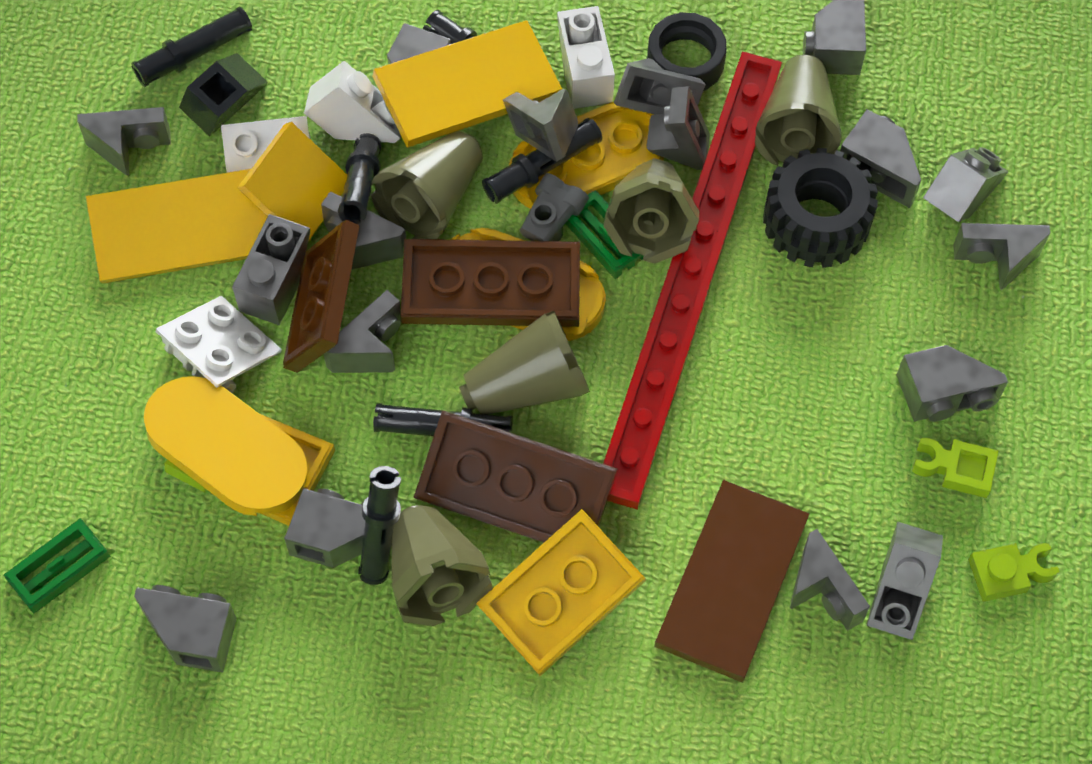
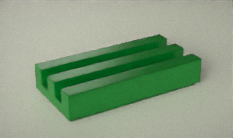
M595 190L588 194L589 200L579 216L614 253L618 260L615 259L578 216L572 215L565 224L611 276L616 279L622 275V270L625 268L629 270L634 267L638 259L643 260L644 255L633 252L631 257L619 252L604 228L603 223L587 208L592 205L604 219L609 204Z
M79 518L3 574V576L30 611L35 614L111 556L84 521ZM79 537H84L85 540L63 556L57 557L47 565V568L24 585L21 583V580Z

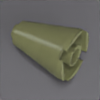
M798 55L786 62L756 126L755 144L759 153L767 161L777 166L779 161L784 162L790 155L797 159L799 151L808 149L813 154L816 153L817 148H827V153L835 155V151L840 146L842 133L826 68L821 60L811 55Z
M455 131L381 170L372 180L376 190L371 194L372 202L380 217L415 235L412 239H437L447 227L482 162L483 155L478 141L469 134Z
M555 311L542 315L464 374L466 384L459 386L467 407L472 410L477 408L480 414L485 415L580 397L590 392Z

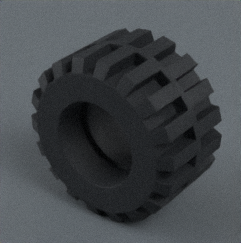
M817 148L816 153L813 154L806 149L799 151L797 159L790 155L784 160L783 166H778L774 171L765 202L763 223L766 224L765 233L768 239L775 238L773 247L779 253L786 250L788 252L787 259L794 263L797 258L805 260L804 266L812 268L814 262H821L822 268L832 267L834 260H837L840 264L848 261L851 253L856 255L862 249L863 242H866L877 210L878 200H876L878 191L876 184H870L872 179L870 172L867 169L861 171L859 169L861 162L854 157L849 161L844 158L845 153L836 150L834 155L827 153V148ZM810 199L823 200L837 208L840 214L830 217L817 216L806 211L799 203Z

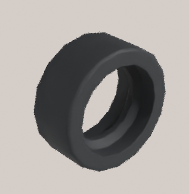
M680 12L665 17L654 26L649 36L647 59H653L663 70L700 78L706 84L703 90L706 91L718 82L724 70L726 38L721 28L710 18L697 13ZM692 40L707 48L711 53V58L704 65L694 68L680 67L669 62L663 56L662 49L673 41Z

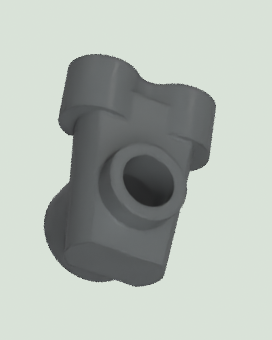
M546 173L535 189L538 196L520 228L522 236L531 241H560L563 236L564 224L572 215L578 216L589 200V196L580 188L567 185L555 175Z

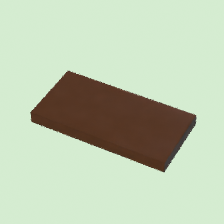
M404 239L401 324L529 326L542 315L555 311L562 327H579L580 242Z
M442 410L413 498L544 543L581 509L585 511L598 527L600 526L618 468Z
M723 480L656 638L654 647L743 683L810 513Z

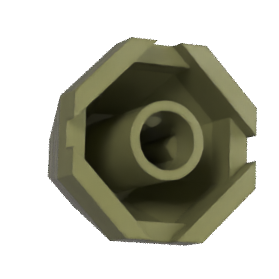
M654 158L638 165L615 186L604 217L603 226L621 254L632 257L634 252L644 255V261L655 264L688 250L693 231L696 230L699 222L700 212L673 165Z
M414 505L404 509L400 513L398 522L394 524L392 536V589L403 622L435 626L445 622L441 613L456 608L457 617L470 613L477 605L476 603L493 589L489 578V567L482 552L436 508Z

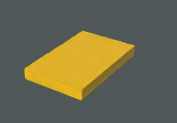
M581 509L476 604L541 676L646 581V578L585 511Z

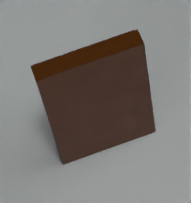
M345 220L306 251L283 360V368L298 373L337 345L360 225Z

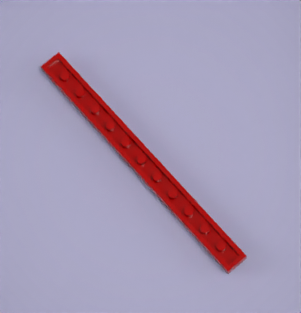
M743 51L741 53L692 198L700 212L699 222L696 230L693 231L688 250L672 257L603 464L618 468L608 499L610 502L638 510L756 148V126L781 71L782 62Z

